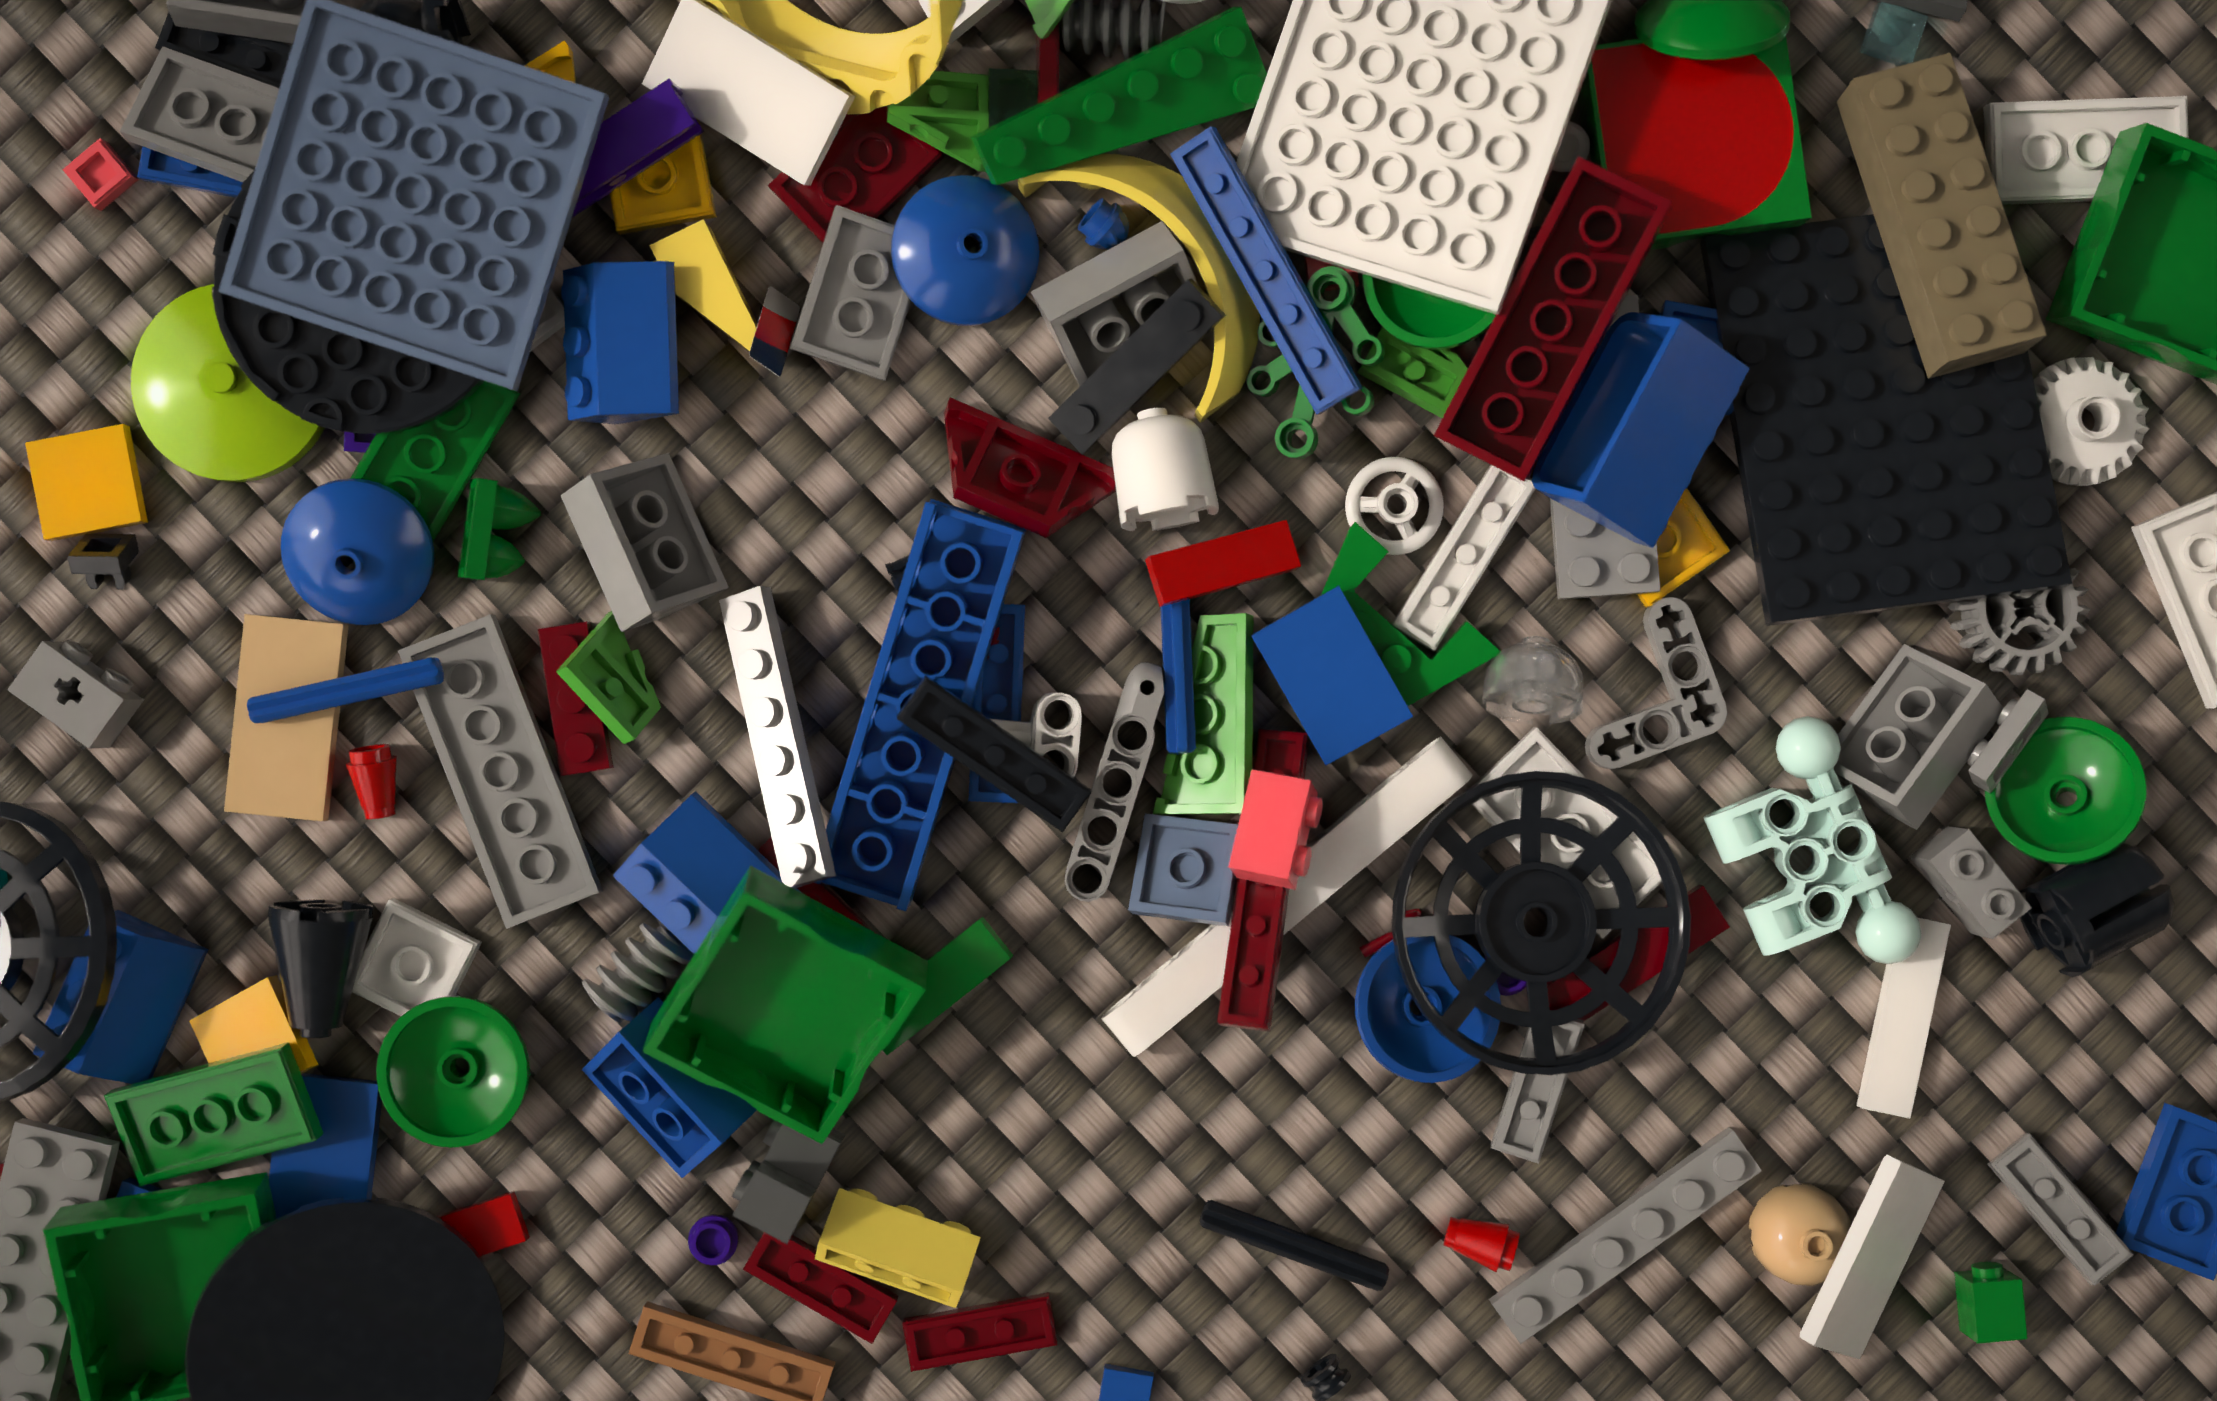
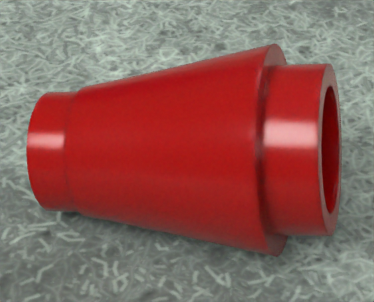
M375 744L349 750L350 762L346 763V767L361 807L364 810L365 819H380L395 815L397 756L391 755L390 745Z
M1450 1217L1443 1246L1452 1248V1250L1494 1272H1497L1498 1268L1510 1271L1517 1250L1520 1232L1510 1230L1509 1224Z

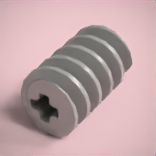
M658 919L657 921L660 926L657 929L645 923L639 926L645 938L643 943L631 937L625 939L626 945L631 952L628 957L617 951H613L610 954L617 967L614 971L603 965H599L596 968L603 981L600 985L589 979H585L582 982L587 994L600 1010L619 1023L623 1022L622 1019L632 1021L638 1015L636 1005L648 1006L653 998L651 991L657 993L664 991L667 988L665 977L677 978L681 974L678 962L688 965L694 955Z

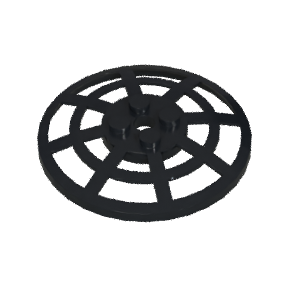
M1532 771L1503 775L1475 785L1452 799L1428 821L1412 843L1400 869L1393 897L1392 934L1396 960L1405 986L1420 1012L1443 1037L1464 1053L1491 1066L1522 1074L1557 1075L1582 1071L1609 1061L1633 1046L1655 1025L1670 1004L1683 976L1690 947L1691 914L1687 888L1677 859L1662 833L1640 809L1619 793L1593 780L1567 773ZM1521 788L1520 819L1508 820L1491 826L1474 836L1468 843L1448 823L1458 812L1482 798L1505 790ZM1542 788H1555L1582 795L1606 807L1617 818L1597 838L1570 823L1552 818H1541ZM1632 832L1643 842L1657 866L1665 889L1668 907L1637 908L1636 898L1629 878L1617 858L1611 853ZM1541 833L1565 838L1579 845L1584 851L1567 869L1551 863L1541 862ZM1514 834H1520V864L1510 866L1497 874L1478 855L1482 849L1495 841ZM1434 838L1453 859L1447 866L1438 885L1433 905V916L1406 917V900L1413 873L1424 850ZM1599 865L1605 870L1614 886L1620 909H1595L1592 898L1583 885V881ZM1465 870L1483 888L1477 901L1475 914L1448 915L1452 890L1459 875ZM1534 907L1541 909L1547 917L1545 931L1536 937L1530 935L1524 927L1525 914ZM1669 927L1668 946L1662 970L1651 994L1644 1004L1641 1005L1618 986L1625 977L1632 962L1638 939V928ZM1596 929H1621L1617 953L1609 970L1604 974L1586 958L1593 946ZM1476 934L1479 946L1487 959L1470 980L1464 975L1455 959L1449 935ZM1434 936L1435 947L1442 967L1452 984L1459 991L1443 1014L1431 1003L1417 979L1409 956L1408 937ZM1572 972L1592 989L1587 995L1570 1005L1556 1010L1549 1009L1547 982L1560 979ZM1502 973L1514 979L1526 981L1529 1012L1505 1007L1489 999L1484 994ZM1604 1001L1628 1020L1618 1032L1599 1044L1571 1055L1556 1057L1552 1026L1563 1025L1579 1019L1598 1008ZM1474 1007L1499 1021L1521 1027H1531L1535 1058L1517 1057L1494 1051L1469 1039L1458 1028Z
M0 802V817L24 824L41 834L51 845L29 864H26L11 853L0 849V868L13 877L0 890V1013L8 1020L0 1028V1049L17 1039L21 1034H24L45 1054L26 1070L0 1083V1102L8 1101L34 1091L54 1078L77 1056L93 1033L106 1006L114 978L117 954L116 916L109 887L93 855L83 841L59 820L41 810L9 802ZM64 860L71 868L83 895L88 916L89 936L59 937V925L55 908L41 880ZM26 893L37 915L40 937L24 938L21 922L12 908ZM59 957H89L87 974L80 999L68 1025L59 1036L37 1017L51 992L58 969ZM39 958V966L34 984L25 1002L21 1003L10 991L18 980L24 959Z

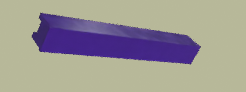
M667 79L601 123L572 218L704 132L681 96L683 95L681 89L671 79Z

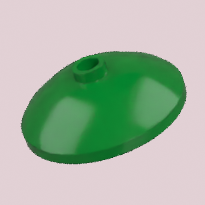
M1647 0L1635 14L1634 29L1636 36L1642 43L1664 54L1689 59H1728L1754 54L1780 42L1789 31L1790 11L1781 0Z
M1514 273L1513 279H1512V281H1511L1510 287H1511V285H1512V283H1513V281H1514L1515 273ZM1363 274L1364 293L1375 318L1391 335L1415 347L1447 349L1463 345L1488 330L1496 314Z
M2076 717L2044 719L1991 794L1985 791L1986 805L1992 822L2010 845L2036 860L2063 865L2090 862L2111 853L2121 846L2137 828L2147 799L2144 770L2132 747L2110 728L2091 720ZM2064 792H2071L2077 796L2075 803L2070 806L2060 805L2057 799Z
M466 996L434 998L413 1007L403 1014L385 1036L379 1050L376 1067L377 1085L381 1100L396 1124L409 1135L422 1142L448 1148L464 1147L479 1143L505 1127L523 1103L530 1076L528 1052L522 1036L515 1025L494 1006ZM457 1058H464L468 1061L470 1065L468 1074H461L457 1071L455 1067Z

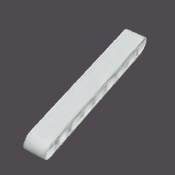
M1438 737L1306 845L1311 847L1310 866L1305 877L1299 876L1296 890H1289L1284 934L1471 779L1473 774L1442 737ZM1233 907L1229 927L1211 924L1102 1016L1103 1022L1132 1057L1146 1050L1222 987Z

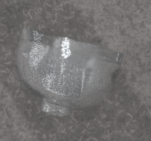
M1539 636L1526 637L1521 640V643L1510 645L1500 651L1487 667L1483 687V704L1486 703V711L1489 714L1503 720L1521 724H1533L1531 714L1549 715V724L1573 720L1582 713L1584 690L1582 672L1576 660L1562 648L1552 645L1549 639Z

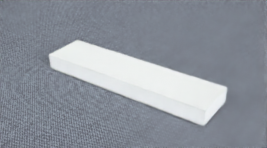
M1490 465L1393 621L1392 625L1397 630L1432 652L1437 649L1535 491L1532 478H1529L1528 482H1524Z
M1918 918L1921 939L1916 951L1902 962L1886 964L1857 1106L1862 1109L1911 1119L1951 928L1950 924Z

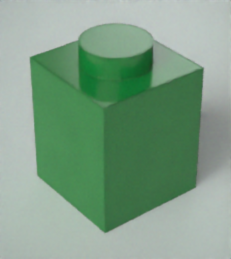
M1978 1262L1971 1265L1972 1270L1954 1272L1959 1331L1977 1344L2027 1339L2023 1283L2020 1277L1996 1262Z

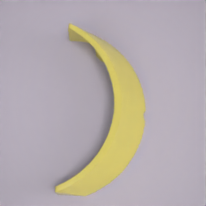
M700 0L854 95L855 98L847 114L871 113L876 108L893 103L896 105L920 88L928 80L942 59L963 0H930L931 16L923 22L897 32L870 34L849 31L825 23L802 11L788 0Z
M1103 153L1018 179L1019 190L1025 198L1048 181L1076 182L1080 187L1089 190L1103 187L1117 192L1139 203L1161 219L1189 251L1201 273L1209 297L1226 315L1214 327V354L1211 372L1204 395L1194 416L1201 423L1239 394L1254 359L1258 342L1257 330L1260 324V313L1180 174L1141 158Z

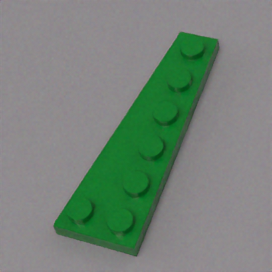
M1232 7L971 138L991 184L1000 185L1255 108L1267 73L1242 7Z

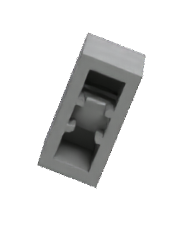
M68 639L65 642L42 641L7 690L87 748H110L144 699L130 690L133 683L128 678L109 668L103 671L90 661L93 657L92 653L78 643ZM83 694L84 696L81 700H78L80 695Z
M1947 826L1910 856L1970 934L1994 939L2031 909L2028 902L1970 829Z

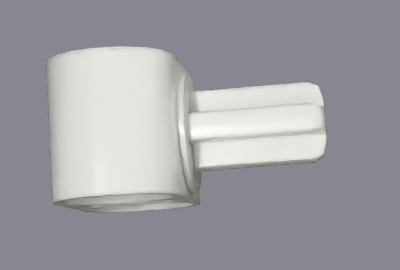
M1052 692L1039 697L1033 706L1029 722L990 719L1042 756L1051 750H1057L1064 758L1065 765L1063 770L1072 777L1075 776L1078 767L1082 713L1077 700L1071 695ZM1059 700L1068 708L1069 717L1064 726L1053 729L1047 725L1044 712L1049 703Z

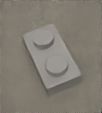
M2027 689L2019 701L2011 699L2005 705L1997 719V724L2000 725L1999 729L1990 741L1981 740L1968 759L1967 763L1971 766L1968 772L1973 784L1991 794L2048 715L2044 698Z

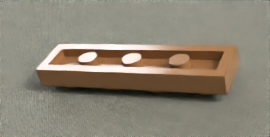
M648 1301L643 1307L628 1353L774 1401H823L836 1363L823 1357Z

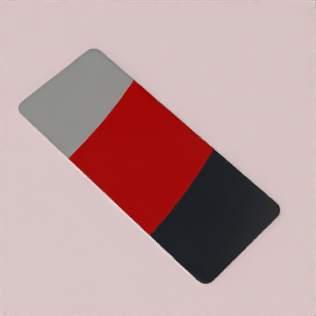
M769 286L749 356L777 376H781L800 307L775 288Z

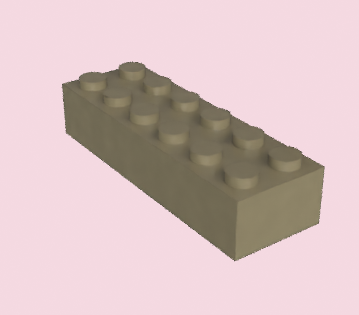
M1951 52L1853 78L1836 103L1928 379L2025 353L2044 338L2046 332Z

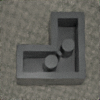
M774 1120L763 1140V1143L770 1146L763 1162L752 1161L732 1194L733 1198L740 1201L732 1216L787 1244L806 1212L845 1134L833 1128L823 1144H820Z

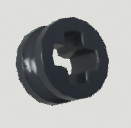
M1329 1354L1318 1360L1301 1378V1383L1304 1387L1313 1388L1312 1397L1315 1401H1325L1331 1398L1351 1378V1374L1347 1369H1340L1338 1367L1340 1359L1336 1354Z

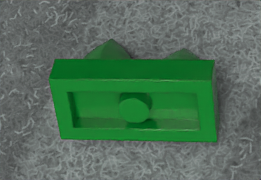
M482 478L471 479L457 578L472 580L498 578L508 575L522 566L525 559L510 542L491 534V529H511L532 522L541 516V511L535 504L517 491L497 485L498 481Z

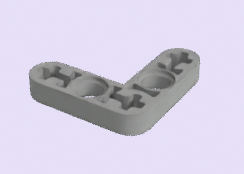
M1674 597L1662 598L1650 607H1647L1643 617L1644 629L1670 700L1594 728L1586 738L1585 751L1589 760L1596 766L1606 769L1626 766L1713 734L1721 729L1726 722L1727 707L1692 611L1681 599ZM1665 606L1668 612L1678 613L1679 620L1673 623L1675 635L1677 638H1683L1687 635L1689 644L1675 645L1665 651L1663 642L1673 641V638L1667 627L1659 628L1657 626L1656 619L1663 616L1662 607ZM1681 652L1692 654L1698 664L1694 677L1686 681L1676 677L1672 669L1673 659ZM1705 682L1706 690L1696 692L1702 705L1711 704L1713 707V713L1707 716V725H1704L1702 720H1692L1691 712L1697 709V703L1693 694H1687L1682 697L1681 688L1696 687ZM1653 715L1664 718L1669 728L1665 740L1658 744L1650 743L1643 735V725ZM1631 723L1632 738L1639 746L1640 751L1634 753V744H1626L1615 749L1616 758L1611 760L1609 755L1598 753L1597 747L1604 743V734L1607 733L1611 739H1620L1628 736L1630 733L1625 728V725Z

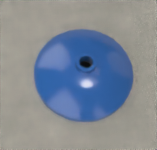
M959 175L936 180L912 196L900 212L895 223L891 240V256L898 282L908 298L919 309L929 316L948 324L977 326L1003 317L1013 310L1027 295L1038 270L1039 241L1029 213L1013 194L1000 185L991 184L990 180L976 176ZM965 237H974L978 240L980 244L978 253H970L965 249Z
M339 479L313 489L290 511L281 536L283 566L296 592L318 612L348 624H379L404 614L423 595L429 585L434 569L433 541L421 514L401 494L385 485L370 480ZM341 556H350L355 561L356 568H346L341 562Z
M1449 935L1455 959L1464 975L1470 980L1484 963L1485 959L1471 945L1462 939ZM1434 936L1408 937L1409 956L1417 979L1431 1003L1443 1014L1459 991L1452 984L1442 967L1435 947ZM1391 940L1382 946L1365 966L1360 976L1355 996V1016L1358 1030L1371 1055L1393 1074L1416 1082H1444L1459 1077L1471 1070L1481 1060L1464 1053L1448 1041L1421 1012L1418 1015L1412 1013L1410 1004L1413 998L1405 986L1397 963L1394 941ZM1495 981L1484 995L1501 1004L1498 984ZM1474 1007L1458 1030L1469 1039L1490 1048L1496 1037L1500 1021Z

